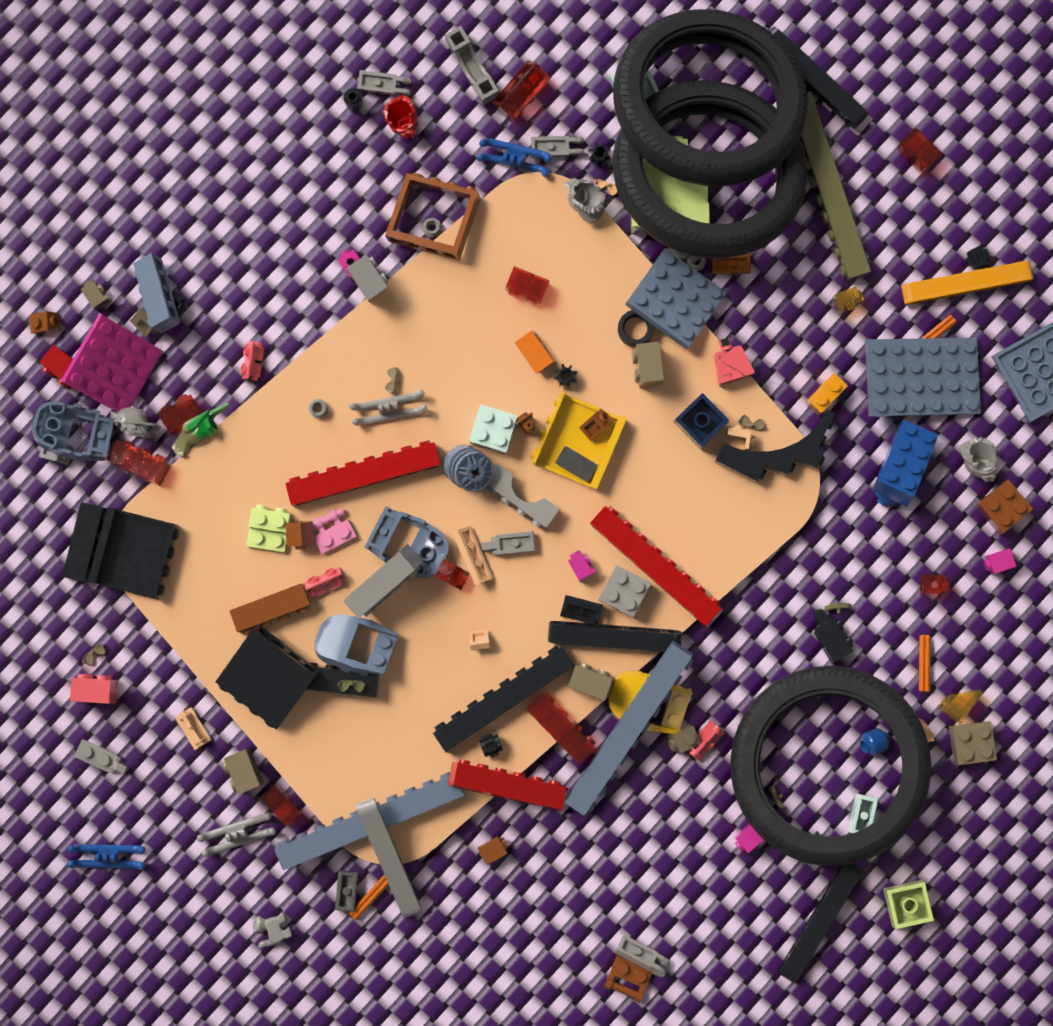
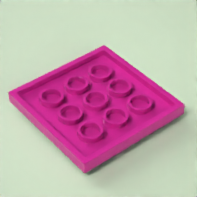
M99 313L61 381L118 413L119 410L133 405L163 350Z

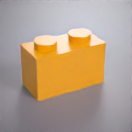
M833 373L805 403L819 416L848 385Z

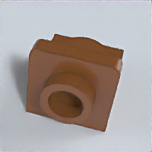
M599 409L579 428L592 442L612 425L613 421L608 413L604 412L603 409Z

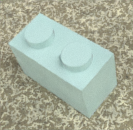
M856 793L848 832H858L873 823L878 802L877 798Z

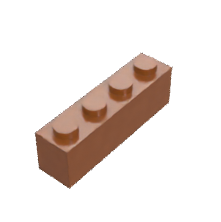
M300 583L229 610L236 631L238 633L242 632L245 635L250 633L253 627L257 625L266 627L271 625L274 619L279 618V621L290 618V613L296 611L297 614L306 612L312 604L305 585Z

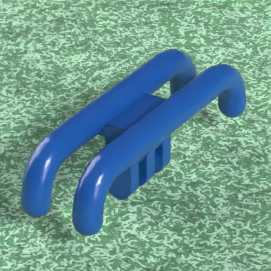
M484 138L479 142L481 147L492 146L508 150L503 156L490 153L478 154L477 160L479 162L491 161L524 170L540 172L543 177H548L550 171L544 166L525 162L526 156L530 155L542 158L545 162L549 163L552 161V155L548 152L496 139Z
M74 844L68 847L70 853L98 852L95 854V860L69 861L67 864L69 868H125L139 870L145 868V863L141 861H118V853L144 854L146 852L144 846Z

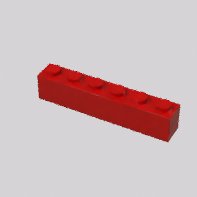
M459 759V762H453L451 765L447 786L552 810L563 809L567 787L560 786L561 782L549 780V783L542 782L543 778L532 776L529 779L525 778V774L513 772L512 775L506 773L507 770L502 768L490 770L488 765L477 764V766L470 765V761Z

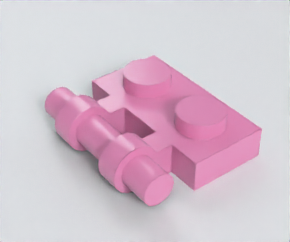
M343 508L336 511L333 509L329 511L330 514L322 518L317 517L313 519V530L318 528L320 532L314 536V539L322 554L357 537L349 520L341 522L339 517L345 515ZM334 521L335 526L325 530L323 525Z

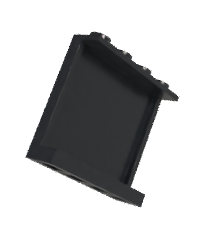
M108 507L88 582L159 599V596L163 595L165 585H162L164 577H168L170 566H168L169 558L172 559L175 548H173V543L179 537L180 529H177L178 525Z
M257 625L252 629L215 683L219 685L222 691L230 693L238 703L248 707L252 714L265 720L269 727L278 729L320 671L261 625Z

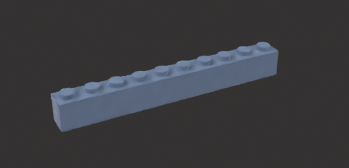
M674 641L671 642L567 796L565 801L567 805L584 816L587 811L591 813L596 805L595 799L597 796L602 797L607 789L605 785L608 780L612 781L617 775L618 771H616L618 765L625 763L628 758L627 752L629 749H634L638 744L639 739L637 737L641 732L644 734L650 726L648 723L650 718L657 716L661 709L659 707L661 702H666L672 692L669 690L671 687L678 685L683 677L680 675L684 669L688 670L693 660L691 659L692 653Z
M450 772L440 776L441 780L436 782L433 779L422 783L423 787L415 789V786L404 790V795L398 797L397 794L386 798L387 802L379 804L378 801L377 804L388 828L465 795L464 791L460 788L447 786ZM357 810L351 812V817L343 819V816L332 820V825L326 827L325 824L315 827V832L307 834L306 831L296 835V840L289 842V839L277 843L279 847H276L274 850L282 870L284 871L368 836Z

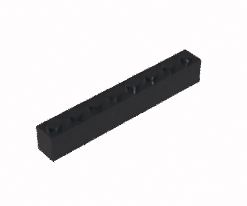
M557 645L547 651L549 654L544 659L541 656L531 662L532 667L527 670L523 667L515 673L517 677L511 681L507 678L499 683L500 688L495 692L493 689L483 694V700L480 702L474 700L467 705L468 710L463 713L459 710L450 716L452 719L450 722L445 724L443 721L434 727L436 731L433 735L445 753L574 667V663L562 646L560 648Z

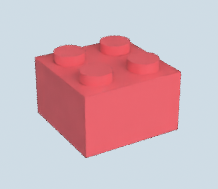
M78 674L77 678H72L70 701L116 703L118 680H112L113 676L97 675V679H94L91 674Z

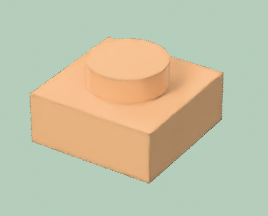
M488 629L468 632L470 650L490 648Z

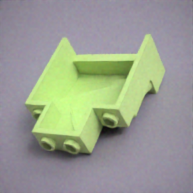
M682 136L673 137L676 140L688 145V139H683ZM643 159L644 170L651 187L667 206L687 218L709 223L708 186L678 180L658 170ZM631 217V234L635 233V230H643Z

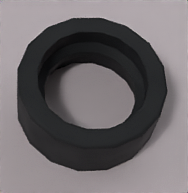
M630 310L622 315L617 331L619 338L624 344L636 347V344L648 343L654 333V326L633 310ZM634 317L643 319L647 325L645 336L637 340L629 338L624 330L626 322Z

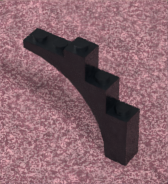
M828 410L810 434L797 443L782 449L753 452L724 444L714 463L754 483L758 479L762 481L767 472L764 469L765 467L784 477L788 473L791 474L796 466L793 463L794 460L815 470L817 466H822L826 458L823 456L825 451L818 447L824 445L827 439L825 433L827 429H832L836 421L833 418L835 413Z

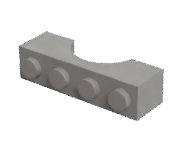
M462 26L445 34V41L482 105L499 97L498 88L480 63Z
M497 464L493 469L492 479L485 489L493 495L495 493L499 494L502 497L500 500L509 507L511 504L517 507L516 512L524 518L526 516L532 518L533 521L531 523L539 529L542 527L546 529L560 509L545 498L537 502H525L519 499L512 489L513 474Z

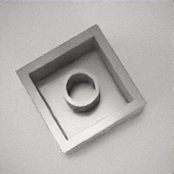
M365 255L348 266L347 271L367 301L388 288L386 285L388 280L383 273L379 274L375 268L378 265L372 256L368 258Z
M616 565L598 601L633 618L651 583Z

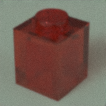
M443 559L434 577L462 590L470 573Z

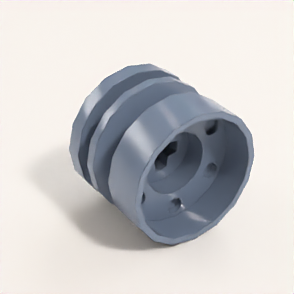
M457 445L449 451L444 461V471L447 477L465 491L475 492L482 490L489 484L494 473L490 458L471 445Z

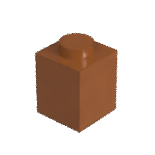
M313 521L285 523L287 546H295V550L307 549V545L314 544Z
M499 836L478 846V850L487 865L508 853L506 849L509 848L505 839H500Z

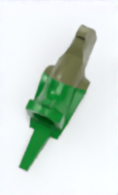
M226 403L211 411L208 410L185 422L181 434L172 445L175 454L180 457H186V452L191 446L204 440L207 435L214 436V434L219 433L214 418L230 407V404Z

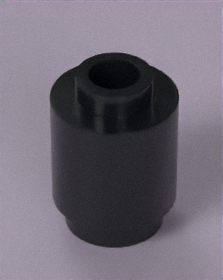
M350 88L344 93L343 99L350 111H358L363 107V96L358 89Z

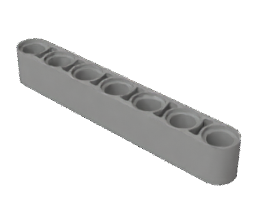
M373 797L356 804L359 817L403 918L405 919L422 912L420 902L375 798Z

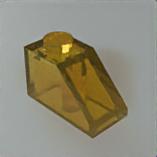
M965 691L949 694L948 697L945 695L939 703L941 706L939 711L956 723L961 724L982 694V691Z

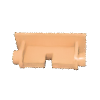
M192 707L175 717L194 750L211 741Z

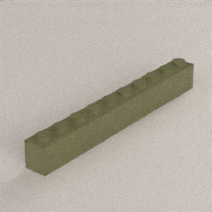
M810 92L807 93L806 122L799 140L805 154L807 170L811 174V186L817 192L815 196L817 204L823 210V213H821L824 224L827 223L829 231H827L830 242L833 241L835 249H833L836 260L839 259L841 264L839 267L842 278L845 277L847 282L866 276L871 270L812 93Z

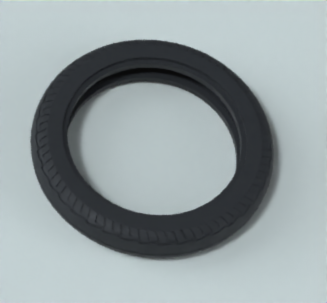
M694 9L681 11L661 18L647 26L630 42L621 56L613 83V100L616 116L624 135L634 149L658 170L678 180L696 185L731 186L752 181L769 173L792 152L801 137L807 117L808 97L806 84L796 60L787 47L760 24L738 14L721 10ZM712 44L734 50L751 60L767 77L776 99V122L769 132L757 142L738 150L712 152L688 146L664 131L648 109L643 88L644 76L648 69L667 52L686 45Z
M698 80L678 83L663 88L645 99L648 109L661 127L685 116L713 115L734 121L748 129L758 139H761L773 127L777 118V109L759 95L737 85L719 81ZM622 129L619 131L614 146V181L619 197L630 216L647 234L671 249L692 256L730 258L754 252L768 245L779 237L792 223L800 210L806 192L807 164L803 147L799 140L792 152L775 168V194L761 211L747 219L734 223H703L677 213L658 197L647 179L643 157L630 144Z
M818 666L799 670L784 676L767 687L751 703L743 715L734 736L731 749L730 772L735 797L742 813L752 828L768 844L781 853L805 863L821 866H843L859 863L883 853L896 844L913 826L921 813L928 795L931 780V754L927 736L918 716L909 703L890 685L873 675L853 668ZM819 696L850 698L874 710L892 730L899 745L902 758L900 785L889 808L868 827L843 836H819L792 826L777 813L769 802L760 776L762 746L774 722L795 704Z

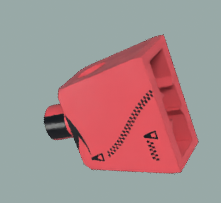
M730 338L718 341L721 351L714 354L718 386L754 375V369L741 345L732 348Z

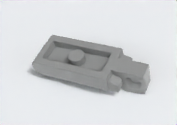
M534 531L495 535V537H490L491 542L481 543L482 551L492 550V554L497 555L536 551Z
M85 739L81 740L74 757L112 774L115 771L124 774L129 767L120 762L121 757L118 754Z

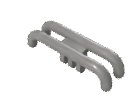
M419 390L418 392L362 403H351L349 408L352 411L378 407L380 415L365 418H353L352 424L363 426L426 413L428 410L426 405L399 411L398 403L423 398L425 392Z
M260 814L198 835L197 840L203 842L226 834L227 842L204 849L202 856L208 857L275 835L276 829L273 827L249 835L246 827L270 820L271 814Z

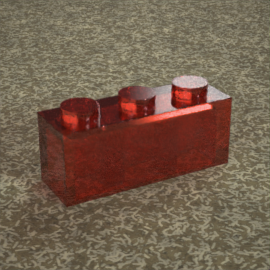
M527 60L494 99L492 104L506 118L515 121L522 115L527 105L534 101L538 92L545 88L550 77L536 62Z
M116 439L106 460L122 470L161 486L171 467L166 462L167 459L159 454L153 456L149 450L140 447V449L135 448V444L128 440L122 442Z

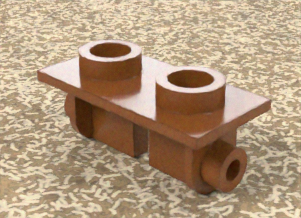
M525 412L517 418L516 428L521 426L527 435L535 432V423L532 420L533 413L528 414Z

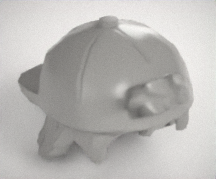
M576 178L564 183L565 187L568 188L567 198L570 206L579 213L584 221L591 223L602 217L606 194L601 191L598 185L593 184L592 181Z
M135 406L123 408L117 414L113 411L110 412V418L114 419L116 426L119 425L121 432L128 429L129 434L135 437L150 439V427H159V424L149 423L146 413L142 409L135 408Z
M982 437L964 442L960 446V453L964 458L967 471L986 482L988 480L993 482L996 478L994 472L998 464L994 443Z

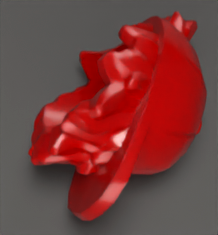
M401 95L399 98L395 97L394 100L391 99L390 103H387L384 107L385 110L382 111L385 116L384 120L389 124L390 129L394 133L401 135L405 139L409 137L414 138L416 134L414 130L417 128L419 120L412 100L406 95Z

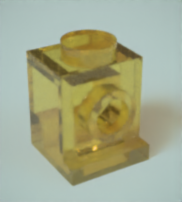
M856 286L837 293L832 297L839 315L843 314L845 309L850 311L857 308V304L864 301L862 292L857 290Z

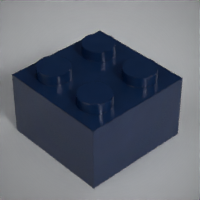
M702 393L673 422L701 449L729 422V419Z

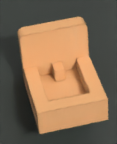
M740 425L728 427L726 437L745 440L743 450L748 451L749 447H753L754 436H751L752 431L744 430V426Z

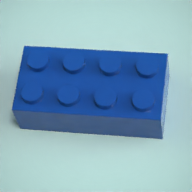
M903 419L896 429L872 491L907 507L915 497L939 435Z

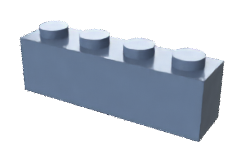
M150 253L134 262V275L139 283L138 289L144 301L143 307L147 312L148 325L151 329L162 334L180 324L163 260Z

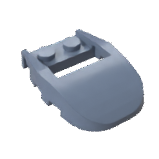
M52 401L42 404L37 409L32 425V433L35 441L41 448L73 460L105 461L114 419L101 416L98 410L83 408L81 404L65 405L63 402ZM73 418L94 422L87 452L79 453L66 449Z
M385 506L364 548L370 550L384 562L390 560L392 557L384 554V551L402 519L420 528L411 548L423 562L419 565L421 569L414 576L428 578L435 575L442 567L448 554L449 545L446 537L439 530L426 523L425 520L402 511L398 512L389 509V507Z
M338 614L329 617L323 622L316 636L314 649L319 659L331 666L335 665L341 668V671L347 673L349 671L356 672L364 676H368L369 673L377 674L379 678L383 679L396 646L398 634L373 620L358 619L356 616ZM359 625L375 629L379 632L367 665L347 658Z

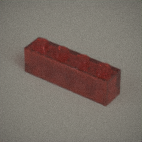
M541 692L525 709L580 765L596 749L594 746L596 742L589 735L585 737L580 732L582 727L575 720L571 723L566 718L569 714L562 707L558 709L553 704L555 700L548 692L545 695Z

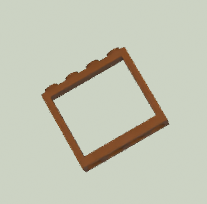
M406 173L385 237L390 243L460 261L481 200L479 192L470 186L464 188L454 182L444 183L435 177L429 179L419 173ZM412 184L469 199L454 246L397 231Z

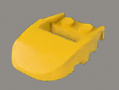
M631 670L617 676L608 699L609 708L616 717L621 718L650 674ZM673 685L670 689L672 693L668 698L660 725L649 723L650 726L647 730L660 733H677L680 730L690 697L693 693L690 688L685 689L679 685Z

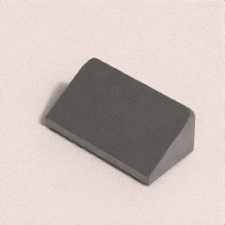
M564 446L555 461L557 465L587 483L598 467L596 463L567 446Z
M338 871L335 910L354 912L358 872Z

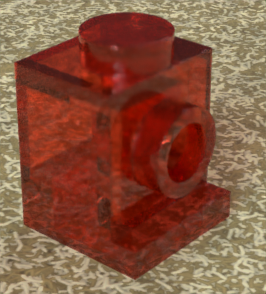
M920 575V594H946V590H949L950 584L949 579H946V575ZM932 581L937 583L936 588L931 587Z

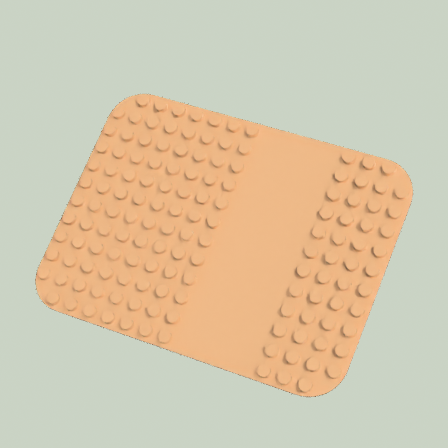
M540 172L525 173L510 178L493 189L478 205L460 261L421 251L388 279L386 284L388 288L369 301L365 299L222 421L217 426L219 433L214 434V436L207 435L204 440L194 445L186 452V457H180L138 493L122 510L178 525L177 529H180L179 537L173 543V548H175L173 558H169L168 566H170L167 578L164 577L162 584L165 585L163 595L159 596V599H153L127 591L124 592L326 827L332 825V820L341 816H343V819L351 817L350 813L357 810L356 804L374 797L376 802L379 801V804L387 802V797L394 794L400 797L405 794L404 790L415 786V789L423 787L422 783L433 779L434 782L441 780L440 776L450 772L452 763L459 762V759L470 761V765L477 766V764L488 765L490 770H495V768L506 769V773L512 775L513 772L522 773L604 701L567 687L574 667L446 753L433 735L436 731L434 727L443 721L445 724L452 720L450 716L459 710L461 713L468 710L467 705L474 700H477V702L483 700V694L493 689L495 692L500 688L499 683L507 678L511 681L517 677L515 674L523 667L526 670L533 666L531 662L541 656L542 659L549 655L547 651L557 645L558 648L562 646L574 665L579 666L580 663L592 666L591 670L598 673L600 669L610 673L609 677L613 678L606 699L609 697L613 683L618 675L625 671H639L659 653L658 651L566 645L548 642L549 621L581 622L560 616L565 595L603 604L598 624L672 629L683 632L697 620L590 525V522L604 506L607 508L613 507L619 513L617 516L622 521L626 519L633 525L632 530L637 534L641 532L648 539L646 542L651 547L653 545L657 546L662 551L660 555L665 559L669 557L677 564L675 568L678 571H685L691 577L690 581L694 585L700 584L706 590L704 594L709 598L713 596L718 601L795 535L808 521L816 506L820 490L818 466L813 470L794 460L793 463L796 466L791 474L788 473L785 477L765 467L764 469L767 472L762 481L758 479L754 483L714 463L724 444L743 450L745 440L726 437L728 427L740 425L738 420L742 415H746L750 423L762 419L765 425L764 429L761 430L743 428L744 430L752 431L751 436H754L753 447H749L748 451L762 452L782 449L797 443L804 436L751 376L718 386L714 354L720 352L721 348L718 338L706 325L703 326L687 350L654 326V333L648 343L660 342L664 381L662 385L640 388L639 383H635L634 372L637 366L632 363V350H635V347L624 344L619 338L617 330L622 315L631 310L625 303L652 267V264L605 210L602 217L597 221L591 223L584 221L568 202V188L565 187L564 183L571 179L550 173L548 177H543ZM463 216L434 241L454 246ZM634 317L626 322L624 330L629 338L637 340L645 336L647 325L643 319ZM531 330L536 332L556 361V363L538 374L534 372L514 343ZM562 364L567 368L572 365L571 370L577 371V374L573 376L577 381L576 383L570 382V388L566 384L559 387L560 381L554 380V377L558 375L555 369L561 370ZM393 367L399 368L398 380H400V383H397L395 394H391L385 389L387 383L391 381L387 370ZM569 372L561 373L560 377L563 380L566 378L570 379L571 374ZM419 390L425 392L423 398L398 403L399 411L426 405L428 407L426 413L363 426L352 424L353 418H365L380 415L378 407L352 411L349 408L351 403H362L418 392ZM562 392L614 415H621L627 418L597 490H593L533 464L532 453L535 447L539 448L541 441L538 440L542 430H547L549 424L546 423L550 412L554 413L556 408L553 405L557 395L561 396ZM703 393L729 419V422L699 449L673 421ZM315 399H322L328 405V413L323 418H315L309 412V405ZM480 404L517 415V417L525 412L528 414L533 413L532 420L535 423V432L527 435L521 426L516 428L515 425L507 454L469 443ZM316 406L315 411L321 412L322 406ZM430 440L431 443L435 442L441 463L440 467L294 507L290 504L285 483L289 482L290 478L300 476L302 479L308 477L307 474L314 471H319V474L327 472L326 468L333 466L342 468L345 467V463L351 461L360 463L364 461L363 458L375 456V458L382 457L384 452L392 450L393 453L400 452V448L409 445L412 448L418 447L420 442ZM457 445H471L490 458L493 469L499 464L513 474L512 489L519 499L525 502H537L545 498L558 507L560 511L546 529L544 527L539 529L531 523L533 521L532 518L529 516L524 518L517 513V507L512 504L509 507L500 500L502 497L499 494L495 493L493 495L485 488L480 491L470 492L456 486L444 475L446 455ZM257 505L268 506L270 511H275L276 508L287 509V513L291 514L290 522H314L313 519L317 517L322 518L330 514L329 511L333 509L336 511L343 508L345 515L339 517L341 522L348 519L357 536L324 554L321 553L315 539L314 544L307 545V549L295 550V546L286 545L285 553L246 546L251 509L256 508ZM385 506L389 507V509L398 512L402 511L421 518L443 533L448 541L449 550L440 570L428 578L413 576L395 593L393 592L381 605L379 604L367 617L364 614L360 617L373 620L398 634V640L383 679L379 678L376 698L306 690L284 719V723L278 729L269 727L261 717L252 714L248 707L238 703L230 693L222 691L219 685L215 683L250 634L243 635L242 632L238 633L236 631L229 610L300 583L304 584L312 576H320L325 574V571L330 568L336 569L340 567L341 574L346 581L342 583V586L330 591L328 584L325 585L326 593L315 598L314 596L311 598L309 596L312 605L308 607V611L297 614V611L290 613V618L279 621V618L272 620L271 625L263 627L307 662L318 663V667L325 668L327 663L317 657L314 649L315 639L321 625L326 619L334 615L356 616L343 600L386 563L370 550L364 548ZM401 519L384 554L393 557L407 544L411 547L420 528ZM331 521L323 526L327 530L335 526V523ZM471 526L481 549V543L491 542L490 537H495V535L534 531L536 551L502 555L492 554V550L482 551L493 579L475 586L453 532ZM318 528L313 530L314 536L320 533ZM578 550L581 551L583 556L587 555L592 563L590 569L595 568L596 570L594 574L581 581H578L568 562L571 559L570 555ZM616 565L651 583L633 618L598 601ZM359 625L347 658L367 665L379 632L375 629ZM488 629L490 648L470 650L468 632ZM491 733L492 736L498 735L503 751L499 752L500 755L493 758L484 756L479 743L480 740H483V736ZM463 789L465 794L463 797L388 827L402 863L414 861L431 852L494 796ZM368 836L343 846L358 858L380 864Z

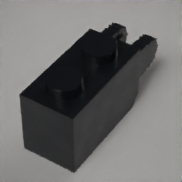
M817 609L813 613L818 624L814 629V635L830 663H834L853 652L851 648L853 643L848 636L845 637L842 633L844 628L839 620L830 619L827 613H825L826 611Z

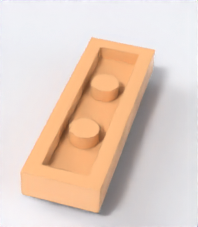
M471 526L454 531L453 535L475 586L493 579Z

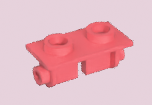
M249 341L244 346L243 355L245 356V362L242 364L240 371L243 380L249 379V376L252 381H257L260 378L262 364L255 363V360L262 361L263 343L255 342L254 345V341Z
M340 567L336 569H328L323 575L312 576L304 584L310 598L313 596L315 598L327 592L325 585L328 584L331 591L342 586V583L346 581L341 574Z
M710 720L697 734L701 743L687 751L697 761H700L725 733Z

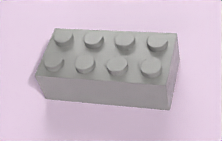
M407 544L357 587L343 602L358 619L363 614L367 617L379 604L381 605L393 592L395 593L421 569L419 565L423 560Z

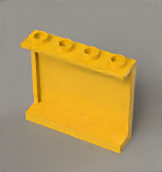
M562 392L561 396L557 395L553 405L556 406L554 413L550 412L546 423L549 424L547 430H542L538 440L541 441L539 448L535 447L532 453L533 464L593 490H597L627 418L604 410V412L609 414L613 424L591 442L579 427L600 408ZM564 446L571 448L598 465L588 483L555 463Z

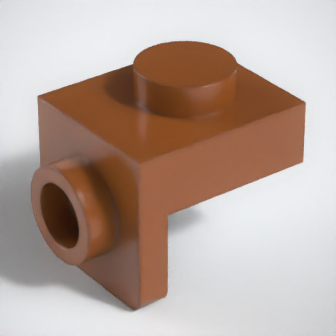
M45 311L30 314L31 334L61 331L59 313Z

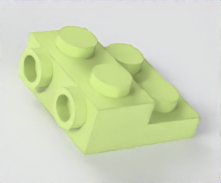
M257 505L256 508H252L246 546L285 553L287 545L285 523L291 521V514L287 513V509L276 508L275 511H270L268 506Z

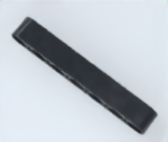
M776 27L770 30L793 55L802 72L806 87L846 124L856 129L869 116L866 109L782 31Z
M549 621L547 641L554 644L665 652L672 641L681 646L682 631Z
M856 863L840 866L777 971L778 974L792 983H796L861 877L864 868Z

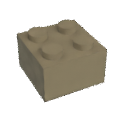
M660 342L636 344L635 350H632V363L637 366L634 372L635 383H639V388L662 385L664 375Z
M580 663L579 666L575 665L567 687L605 700L613 678L609 677L610 673L600 669L598 673L591 670L592 666Z
M991 721L948 726L955 765L997 760Z
M250 748L224 758L223 767L227 774L230 773L232 778L230 785L234 792L237 791L238 794H241L264 784Z

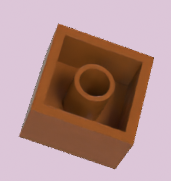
M1009 479L1003 481L975 504V507L999 535L1005 533L1033 510Z

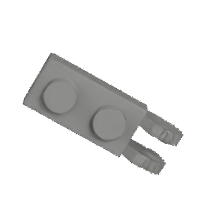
M360 70L357 89L374 93L410 96V90L396 88L397 83L412 84V79L395 74Z
M531 137V148L548 152L552 157L584 155V149H569V143H584V138Z
M626 935L622 936L615 951V954L651 971L652 974L659 977H664L666 974V970L663 967L668 968L670 965L669 959Z

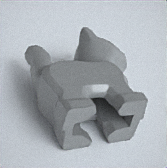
M280 913L279 916L264 919L261 916L255 918L253 933H262L267 930L269 936L268 940H263L258 944L260 949L265 946L278 944L292 936L293 933L290 926H287L286 929H283L281 926L282 923L287 921L285 913Z

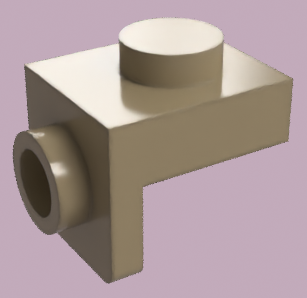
M692 725L675 734L670 733L667 735L669 739L668 745L676 753H683L701 743Z

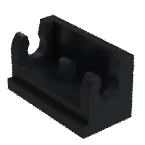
M565 595L560 616L585 623L598 624L603 604Z

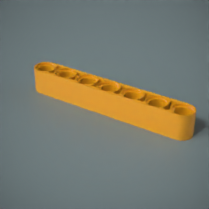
M1022 261L902 285L901 288L905 305L1025 283L1034 280L1030 261Z

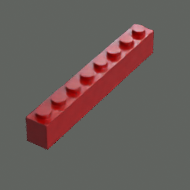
M430 440L420 442L418 447L412 448L409 445L400 448V452L393 453V450L384 452L382 457L375 458V456L363 458L364 461L360 463L351 461L345 463V467L342 468L333 466L326 468L327 472L319 474V471L308 473V477L302 479L300 476L290 478L289 482L285 483L290 504L294 507L440 467L441 463L435 442L431 443Z
M604 506L590 522V525L703 626H707L721 610L719 607L721 603L713 596L709 598L704 594L706 590L698 583L694 585L690 581L691 577L685 571H678L675 568L677 564L669 557L665 559L660 555L662 551L655 545L651 547L646 542L648 539L641 532H638V534L632 530L633 525L626 519L622 521L617 516L619 513L613 507L607 508Z

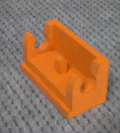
M531 330L514 342L536 374L543 372L556 363L535 331Z

